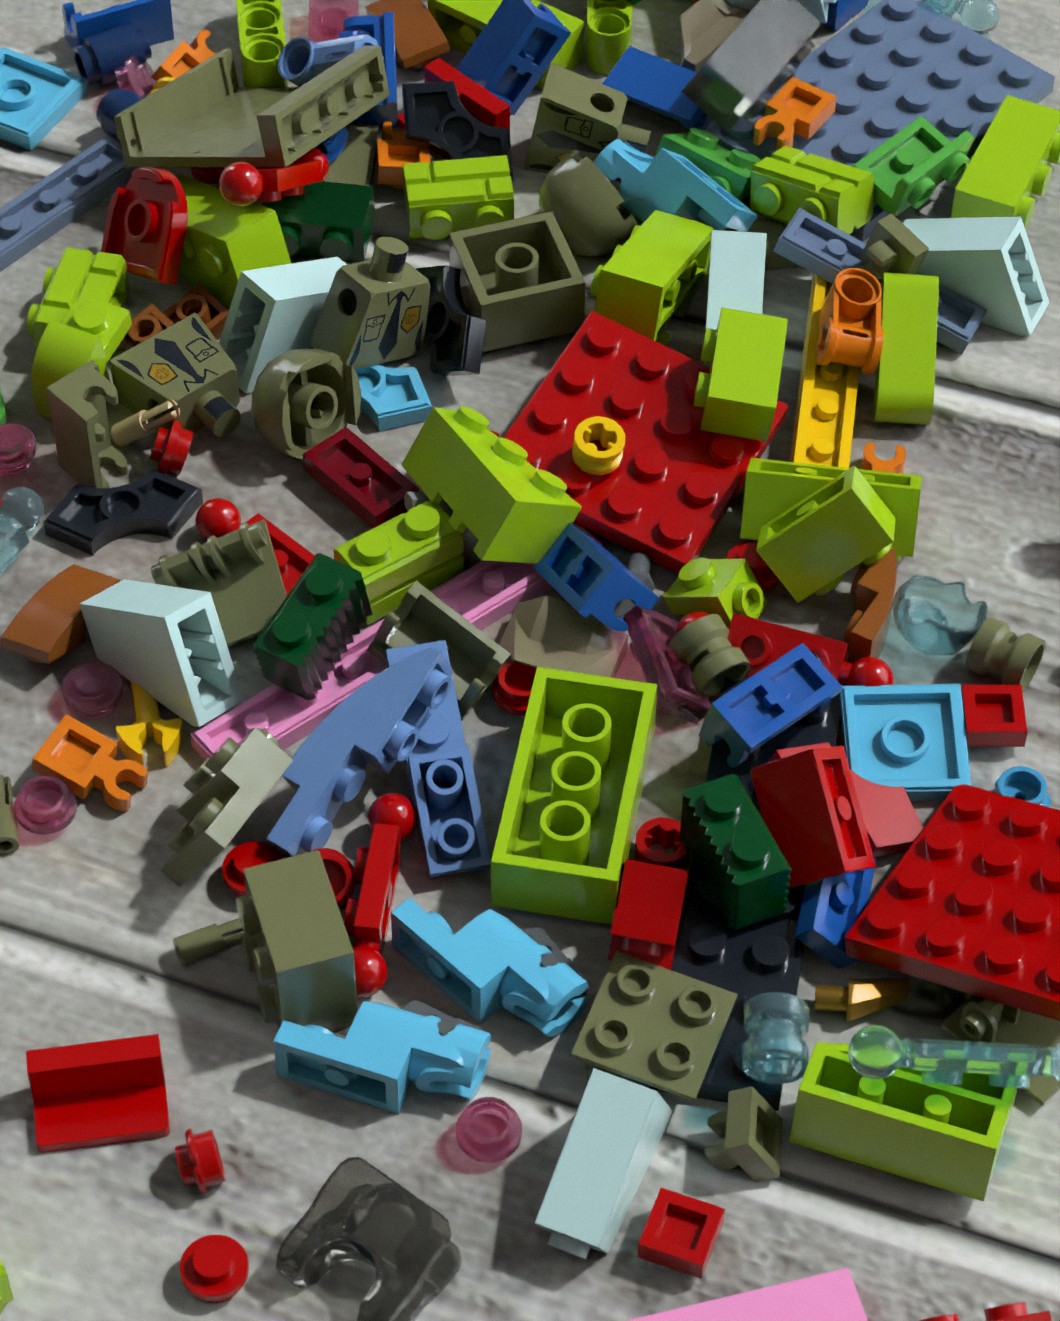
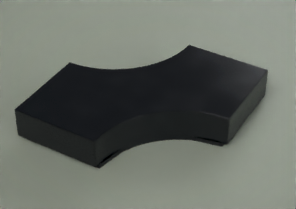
M454 81L402 84L406 139H417L433 144L441 149L451 160L507 155L511 181L513 183L510 129L489 126L474 118L462 105Z
M447 265L415 268L428 279L431 286L425 331L430 348V370H432V373L444 376L480 374L486 320L474 317L464 304L460 286L461 269Z
M151 469L138 480L119 487L94 488L77 484L43 521L45 535L92 556L108 543L130 535L153 534L173 539L202 505V489L156 469Z

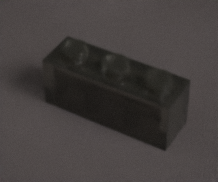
M760 0L701 67L682 92L727 132L741 117L750 123L770 100L763 94V91L766 89L773 96L793 73L786 64L789 63L796 69L816 46L809 38L822 22L797 0Z

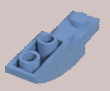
M446 640L386 649L385 660L387 668L430 646L441 651L450 665ZM452 675L450 676L452 679L451 687L445 700L438 708L434 710L430 708L418 727L419 737L414 749L403 760L410 800L417 811L416 826L430 878L491 868V858L470 749L466 747Z
M431 646L375 675L347 696L319 723L292 756L293 762L282 774V777L296 793L267 837V840L283 856L288 858L325 846L333 828L331 821L343 802L351 801L360 791L366 776L364 769L368 763L389 774L397 760L401 762L410 755L419 737V725L430 708L434 710L442 704L451 687L452 679L450 676L454 671L441 651Z

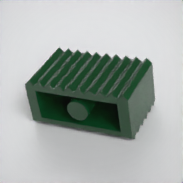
M320 181L304 185V194L281 196L282 200L262 202V206L276 211L289 256L299 257L303 255L307 259L314 256L317 260L321 257H339L342 261L346 260L348 263L353 260L356 262L365 260L375 220L373 186Z
M322 553L315 555L252 645L255 649L254 653L257 655L256 659L260 661L258 664L262 667L260 670L264 673L262 676L265 679L306 700L316 698L314 691L322 689V681L329 680L327 672L335 670L334 663L342 661L340 654L348 652L346 645L354 643L352 635L360 634L359 626L367 624L365 617L373 615L360 571Z
M730 774L686 789L682 798L679 841L685 843V851L690 852V860L696 862L695 869L701 871L700 879L706 880V889L712 890L711 898L717 900L716 908L722 909V917L728 919L727 927L736 930L782 914L788 908L786 903L789 900L786 896L789 894L788 888L790 884L788 881L791 879L789 874L792 872V869L738 776Z

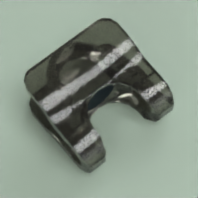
M349 1157L342 1161L328 1177L310 1208L282 1242L276 1258V1269L282 1277L294 1286L302 1289L317 1284L327 1272L338 1264L347 1261H362L373 1266L376 1269V1273L369 1292L360 1303L357 1321H414L424 1307L438 1296L460 1269L462 1258L459 1248L450 1241L452 1236L450 1224L442 1214L365 1159Z

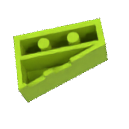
M182 174L176 176L185 192L188 208L187 230L178 274L193 286H197L200 283L229 310L241 271L292 264L275 210L255 202L247 206L233 205L225 200L220 189Z
M655 210L641 226L636 225L630 238L623 246L617 245L612 258L605 266L599 265L597 267L590 288V295L596 298L594 312L667 347L671 341V333L664 332L673 315L684 317L707 275L711 236L715 226Z
M460 406L458 410L433 407L401 466L432 502L440 504L443 499L454 512L449 519V523L456 531L464 533L468 527L479 541L473 551L481 560L537 564L567 525L573 523L582 506L565 493L567 485L560 478L547 471L537 470L527 462L528 453L521 446L506 438H498L488 429L489 420L479 412L466 406Z
M816 1042L798 1089L789 1142L984 1202L1014 1105L1026 1053L1005 1052L1004 1060L1001 1061L964 1059V1050L942 1049L941 1057L901 1055L900 1046Z

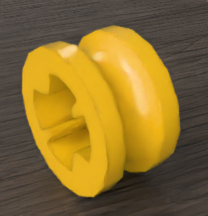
M594 416L582 421L574 433L572 457L575 464L583 471L597 475L607 474L618 468L622 461L623 449L625 447V433L622 427L616 421L607 417ZM600 440L602 447L607 448V450L597 451L595 444L590 443V441Z

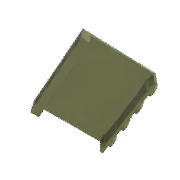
M381 46L360 47L301 87H239L232 50L229 48L223 49L114 116L117 127V139L120 140L126 167H227L236 162H246L254 167H287L390 96Z

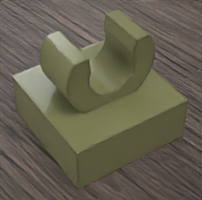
M891 213L877 221L860 256V259L866 264L859 268L871 273L877 278L879 283L882 281L883 272L917 274L929 248Z
M753 1086L729 1091L727 1111L711 1115L707 1123L719 1138L725 1137V1142L717 1146L705 1148V1155L720 1169H731L740 1165L755 1182L778 1178L780 1176L783 1119Z

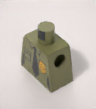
M551 64L541 95L524 169L549 173L558 162L574 150L579 151L580 161L588 157L594 162L600 152L617 139L624 143L627 142L633 148L645 153L651 131L621 123L628 99L623 92L561 66Z
M380 237L376 240L371 260L343 265L336 271L312 334L310 345L315 349L341 356L340 360L343 364L351 365L354 370L422 354L431 286L425 276L406 262L409 249L406 243L393 237Z
M196 313L191 314L110 360L112 381L117 389L118 402L134 413L141 410L148 411L168 400H174L178 405L154 416V419L156 420L180 408V416L174 420L182 422L181 428L196 432L202 427L207 426L218 437L230 434L240 422L241 414L236 409L240 402L236 367ZM173 420L160 427L170 430Z

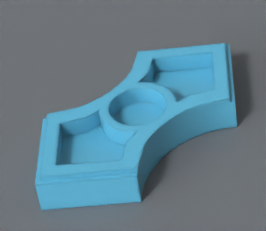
M372 365L355 370L361 389L360 411L375 423L379 432L426 421L432 411V405L417 369L414 367L389 368Z

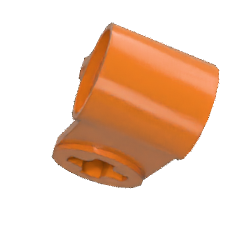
M847 268L837 274L819 315V337L816 349V362L818 365L827 366L830 362L855 366L861 368V372L866 375H873L876 371L884 339V332L881 327L882 288L877 278L868 271L860 268Z

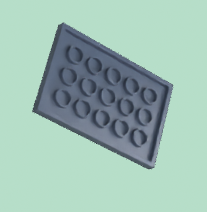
M882 0L706 131L716 135L719 138L717 144L731 152L733 149H739L754 154L761 160L766 157L771 158L772 153L776 152L777 138H766L759 146L753 144L755 123L765 116L766 103L794 77L837 96L835 112L809 140L796 134L793 136L792 148L804 151L806 155L811 153L853 167L859 160L922 116L950 141L966 130L972 134L975 139L967 153V157L970 158L975 154L1006 95L1038 104L1052 93L1055 76L920 0ZM873 201L871 220L859 229H853L850 235L863 242L870 237L877 221L889 214Z

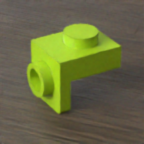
M693 559L682 567L679 576L663 596L672 614L687 615L697 611L718 614L728 629L733 613L758 619L767 606V599L746 559Z

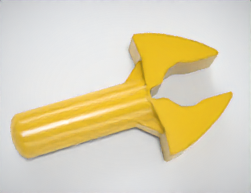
M131 682L136 722L133 725L116 726L118 746L128 760H134L144 766L142 748L148 743V738L153 737L155 743L163 746L165 767H168L182 746L184 737L182 718L172 720L161 719L158 701L142 686Z

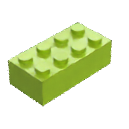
M537 667L491 859V906L612 924L614 910L618 905L625 861L629 859L655 731L657 684Z

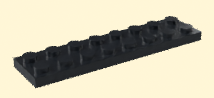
M725 676L722 696L749 678L742 677L735 682ZM839 694L831 698L829 704L818 712L809 713L751 752L747 760L736 767L728 765L727 757L731 755V750L728 743L723 738L712 745L705 783L730 774L737 775L762 818L751 777L752 768L768 763L774 753L780 749L829 742L831 747L836 746L841 714ZM691 860L671 970L738 994L697 1098L728 1103L729 1091L753 1086L775 1111H779L805 944L795 937L805 885L788 889L789 894L786 896L789 900L786 903L788 908L782 914L735 930L727 927L728 919L722 917V909L716 908L717 900L711 898L712 890L706 889V880L700 879L701 871L695 869L696 862ZM649 1086V1088L652 1090L668 1093L666 1091Z

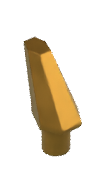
M848 978V986L816 984L814 1010L846 1012V1020L852 1021L906 1001L909 996L911 978Z

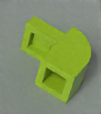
M80 294L61 323L50 320L38 344L31 374V390L37 415L51 419L47 387L90 360L99 365L100 374L109 380L106 364L132 325L129 310Z

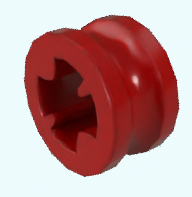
M659 817L648 820L641 825L636 833L635 861L686 870L689 865L690 852L685 851V843L679 841L681 823L671 818ZM659 843L663 849L674 847L673 853L666 854L661 848L652 850V845Z

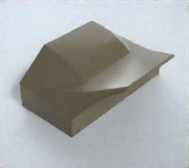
M699 0L680 15L682 51L679 66L717 80L718 83L721 82L754 54L757 15L743 8L732 7L724 0Z
M543 596L517 604L499 645L511 654L506 663L514 661L534 668L543 667L615 678L628 651V635L624 631L620 632L609 628L592 614H589L587 618L584 617L568 602Z

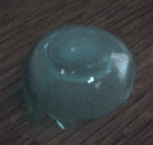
M914 575L902 584L894 594L893 615L898 631L912 647L925 655L949 656L956 654L973 642L979 628L987 619V603L985 601H978L976 604L971 603L966 596L965 584L961 581L943 583L932 576Z

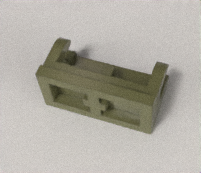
M90 360L48 386L47 394L59 466L82 485L94 488H109V483L101 473V465H111L116 468L118 473L122 475L128 474L126 458L111 445L105 403L106 398L108 403L117 405L118 394L116 387L100 374L99 365Z
M416 581L406 592L395 613L390 611L387 614L367 651L386 665V649L446 640L450 666L454 671L452 676L462 722L493 686V681L499 676V672L505 666L511 654Z

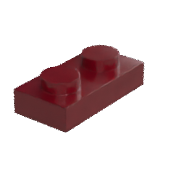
M344 427L303 453L304 470L372 529L402 513H406L408 511L405 508L404 501L406 492H419V488L347 427Z

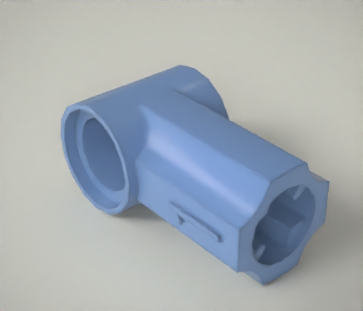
M367 34L317 43L305 37H296L291 39L282 49L278 59V70L284 79L301 87L360 47L378 46L375 38Z

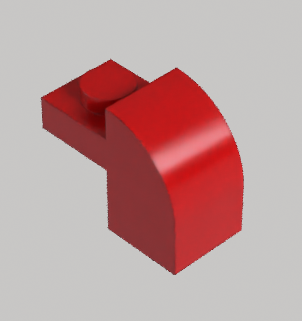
M626 859L618 905L614 910L610 932L612 938L608 960L612 961L615 952L618 951L671 970L689 876L688 870Z

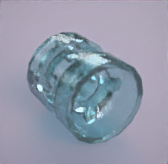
M779 992L759 994L750 998L744 1006L743 1029L750 1037L743 1044L742 1068L744 1072L752 1079L767 1084H785L801 1079L809 1063V1047L802 1040L809 1031L808 1005L797 996Z

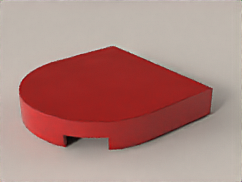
M146 166L138 167L131 173L133 177L127 182L125 187H118L112 196L101 252L122 255L126 259L127 273L160 283L176 285L188 223L185 192L179 180L171 172Z

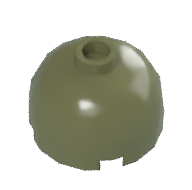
M577 150L572 151L556 164L547 174L539 190V207L541 212H553L570 250L579 256L595 258L612 253L617 245L623 246L630 238L632 230L637 225L633 215L623 220L618 209L624 200L607 177L588 157L580 161L579 151Z
M319 349L289 350L267 363L259 374L252 392L251 413L256 429L271 448L294 459L303 461V453L344 427H347L348 424H357L361 405L359 380L353 367L343 364L340 360L341 356Z

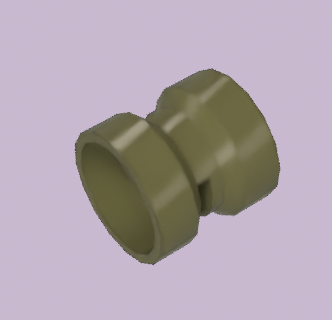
M709 614L691 622L682 628L669 644L677 660L682 664H687L691 669L690 681L701 697H709L722 692L725 676L736 682L745 676L751 666L743 651L739 647H733L727 639L729 629L718 614Z
M989 616L974 637L966 658L965 667L967 670L980 676L989 674L1000 676L1002 685H1022V691L1024 692L1041 663L1046 641L1030 633L1017 637L1016 633L1010 631L1008 623Z

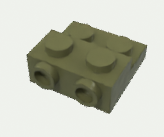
M256 727L252 728L239 743L228 737L209 759L206 757L184 782L183 786L191 793L176 811L187 821L168 842L167 846L175 853L161 869L178 886H181L225 849L293 762V759L281 750L278 741L269 732Z

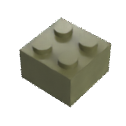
M552 211L449 233L450 266L461 269L460 286L464 304L474 317L486 320L483 352L576 332L584 323L586 282Z
M319 850L243 869L246 895L236 897L237 910L244 932L240 934V939L249 972L256 970L260 985L256 986L265 1023L276 1021L278 1028H280L283 1020L301 1026L318 1025L331 1032L350 1028L358 1012L354 952Z

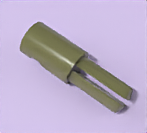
M0 775V842L6 841L5 844H0V854L6 855L18 850L19 837L17 812L13 806L11 779L8 776Z
M240 918L218 926L214 923L173 938L174 949L180 963L185 965L223 951L225 946L241 941L240 934L244 933L243 929L222 936L242 928Z

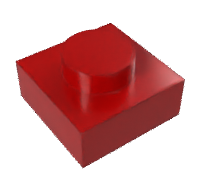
M1022 685L961 686L967 747H1025L1028 731Z
M660 1188L638 1242L637 1257L702 1279L724 1223L725 1209Z

